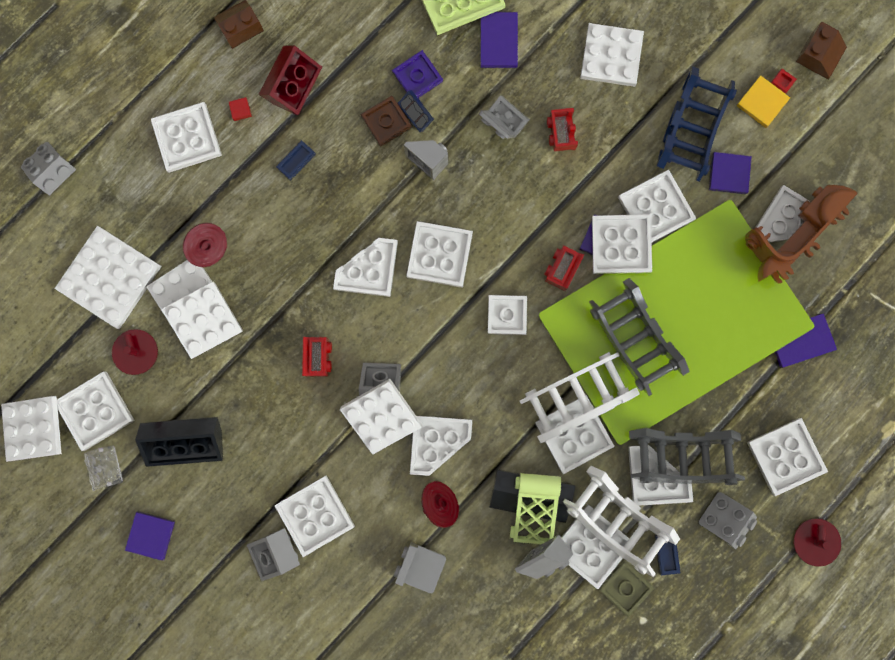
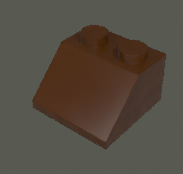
M246 0L214 17L232 49L264 31Z
M821 22L811 33L796 62L829 79L847 48L839 30Z

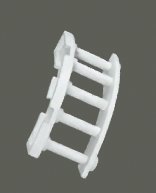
M608 352L599 357V362L538 392L536 389L525 393L526 398L520 400V403L523 404L530 400L544 427V433L537 436L540 443L552 439L571 428L573 429L615 408V406L640 395L637 387L629 390L628 387L625 388L612 362V359L620 356L618 352L613 355ZM605 364L619 391L617 392L618 396L615 398L612 395L610 396L596 367ZM588 371L603 398L601 400L603 404L596 408L590 405L576 378ZM567 381L570 382L583 407V414L575 418L569 415L556 389L557 386ZM549 391L563 418L561 420L563 424L554 427L553 424L551 425L537 397Z
M590 466L586 472L591 477V483L575 503L567 499L563 501L568 508L567 512L572 517L577 518L611 550L634 565V568L643 575L647 573L654 577L655 572L649 564L664 543H668V541L674 545L680 540L678 534L673 527L652 515L648 518L640 512L641 507L630 498H623L617 492L619 488L613 483L606 472ZM599 487L604 492L603 498L588 517L582 510V507L596 488ZM609 502H614L620 507V513L606 532H603L594 522ZM631 516L639 522V526L625 546L622 547L611 537L625 518ZM650 530L657 534L658 538L645 557L640 559L630 551L644 532Z

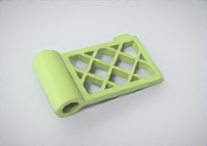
M520 473V477H516L515 489H519L515 526H511L510 538H513V542L543 544L554 538L558 500L561 491V477ZM522 497H530L534 501L526 505L522 501ZM545 499L554 500L553 504L548 507L542 503ZM536 505L543 509L538 514L531 510ZM527 512L532 518L525 522L520 516ZM548 514L551 520L544 524L540 518ZM536 521L540 527L533 530L529 525ZM524 528L530 533L527 536L518 535V532ZM545 530L549 534V538H542L538 534Z

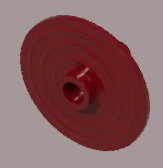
M201 223L194 226L186 234L183 241L184 256L191 264L198 267L214 265L223 257L227 248V238L224 231L212 223Z
M138 329L122 333L115 340L112 347L114 364L119 370L130 375H139L147 372L155 364L158 356V347L155 339L149 333Z
M439 481L427 484L421 496L424 514L438 527L447 528L452 526L457 521L459 515V505L454 492L446 484Z
M818 518L806 520L797 528L794 534L793 543L795 551L799 558L809 565L826 566L832 563L840 553V534L836 527L826 520Z

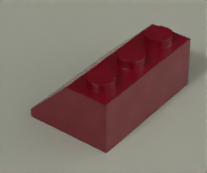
M285 45L282 47L259 95L273 105L299 115L322 66L295 45Z

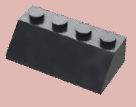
M218 417L140 423L135 441L146 467L223 461L222 430Z
M496 469L489 508L516 513L519 489H515L516 477H520L519 473ZM561 482L556 521L566 523L569 516L568 508L563 501L567 499L573 502L575 485ZM522 497V501L526 505L534 501L530 497ZM552 499L542 501L546 507L554 502ZM536 505L531 510L538 514L543 509ZM545 514L541 517L543 519L551 520L548 514Z

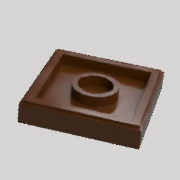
M393 96L388 97L360 114L380 147L412 128Z

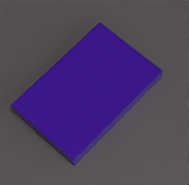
M494 12L482 17L480 68H517L518 12Z
M824 313L810 318L814 323L812 330L775 351L780 368L837 350Z

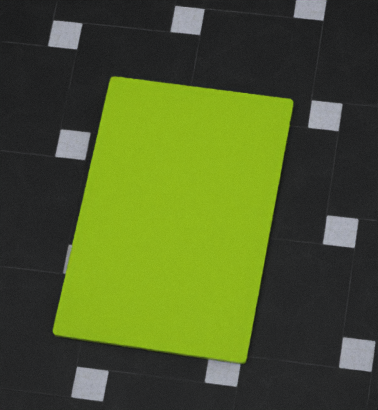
M732 200L724 202L652 245L651 273L604 274L539 313V318L572 372L576 373L599 362V357L608 352L611 355L617 353L598 319L595 320L590 312L592 307L589 301L593 300L599 307L624 293L625 286L623 281L630 278L641 291L648 306L645 310L649 317L655 318L662 329L663 334L661 336L666 343L671 342L685 358L689 373L683 376L678 370H672L649 384L652 395L648 396L644 390L640 391L638 389L640 395L600 415L618 445H622L630 440L629 431L652 427L814 328V323L785 280L779 276L782 283L778 284L769 275L758 282V271L762 262L746 246L745 236L751 228ZM627 299L603 314L608 324H611L633 311L634 305L631 300ZM635 318L613 331L621 344L643 331L646 326L641 318ZM648 336L624 351L631 362H634L656 349L658 344L653 337ZM659 355L637 368V370L645 378L668 364L669 359L666 355ZM620 356L612 359L625 388L628 387L629 390L636 388V380ZM605 364L596 367L610 396L612 395L613 398L617 397V392L619 391ZM589 371L576 377L593 406L596 408L602 405L601 400L603 398Z

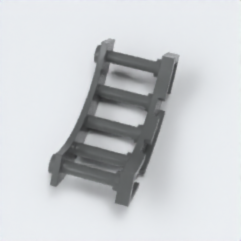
M628 278L623 281L625 286L624 293L599 307L593 300L589 301L592 307L590 312L595 320L598 319L616 352L619 353L621 360L635 378V384L640 391L644 390L650 396L652 395L649 388L650 383L672 370H678L683 376L690 371L685 358L671 342L666 343L661 336L663 334L662 329L655 318H650L645 310L648 306L639 287ZM627 299L631 300L634 305L633 311L608 324L603 313ZM635 318H641L646 326L644 330L620 344L613 331ZM648 336L653 337L658 344L657 348L631 362L624 350ZM659 355H666L669 363L645 378L637 370V368Z
M649 428L629 431V439L637 440L638 444H640L641 473L631 474V478L639 479L640 483L703 484L725 482V485H737V481L745 480V476L734 473L732 452L734 442L741 441V433L725 430L705 432V436L693 437L692 433H674V436H666L664 431ZM648 443H655V447H657L658 473L649 472ZM711 444H721L724 446L726 474L711 475L709 452ZM676 445L678 448L680 476L667 475L665 446ZM688 445H699L701 448L703 476H688L686 451Z

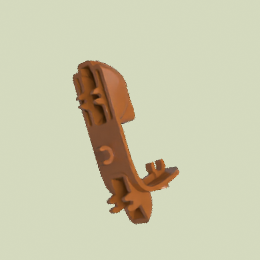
M842 185L818 187L812 194L814 198L810 202L808 200L805 201L799 208L801 212L797 216L804 223L777 251L767 240L771 233L764 236L761 231L763 229L762 226L750 230L745 236L746 246L762 262L758 271V282L769 275L778 284L782 283L779 276L783 280H788L789 277L785 272L790 275L794 274L790 265L803 252L807 257H812L814 254L810 251V247H813L815 250L821 248L814 241L829 224H837V221L834 220L835 218L837 220L845 219L841 212L849 215V210L846 206L858 193Z

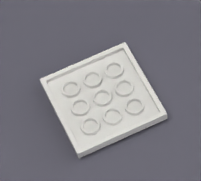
M97 226L54 289L116 329H120L146 291V286L152 282L162 266Z

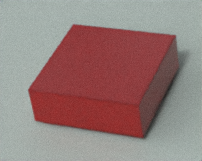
M781 68L771 83L786 94L797 79Z
M247 97L229 102L234 121L252 117Z

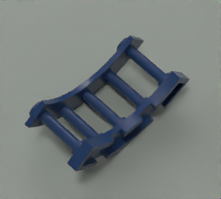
M692 66L682 87L681 102H676L662 141L665 143L664 149H661L659 152L657 167L664 169L667 162H674L696 170V181L700 182L703 175L706 176L710 169L708 164L717 129L729 101L734 99L737 89H735V81L731 80L728 88L702 80L699 76V68ZM698 86L723 95L718 109L691 100L692 97L690 95L693 88ZM690 107L715 116L710 129L685 121L682 118L684 109ZM684 128L706 136L704 148L678 140V137H675L677 129ZM677 147L700 155L699 163L675 155L672 152V148Z

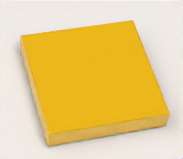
M760 76L736 106L767 128L789 101L790 97Z

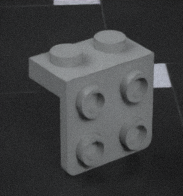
M502 95L499 96L489 110H483L479 113L482 117V122L487 126L492 125L496 129L495 133L502 139L517 137L530 120Z
M49 142L41 144L31 157L23 161L21 169L31 182L49 196L76 170L73 165L59 155Z
M718 492L700 518L699 524L736 550L738 546L741 547L746 541L745 535L747 532L753 530L756 526L757 516L753 511L722 492Z
M411 542L410 546H405L401 558L404 561L402 566L398 565L394 573V577L397 578L395 584L403 586V583H406L425 592L433 593L446 562V557Z

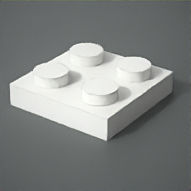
M489 295L488 334L526 335L527 296Z

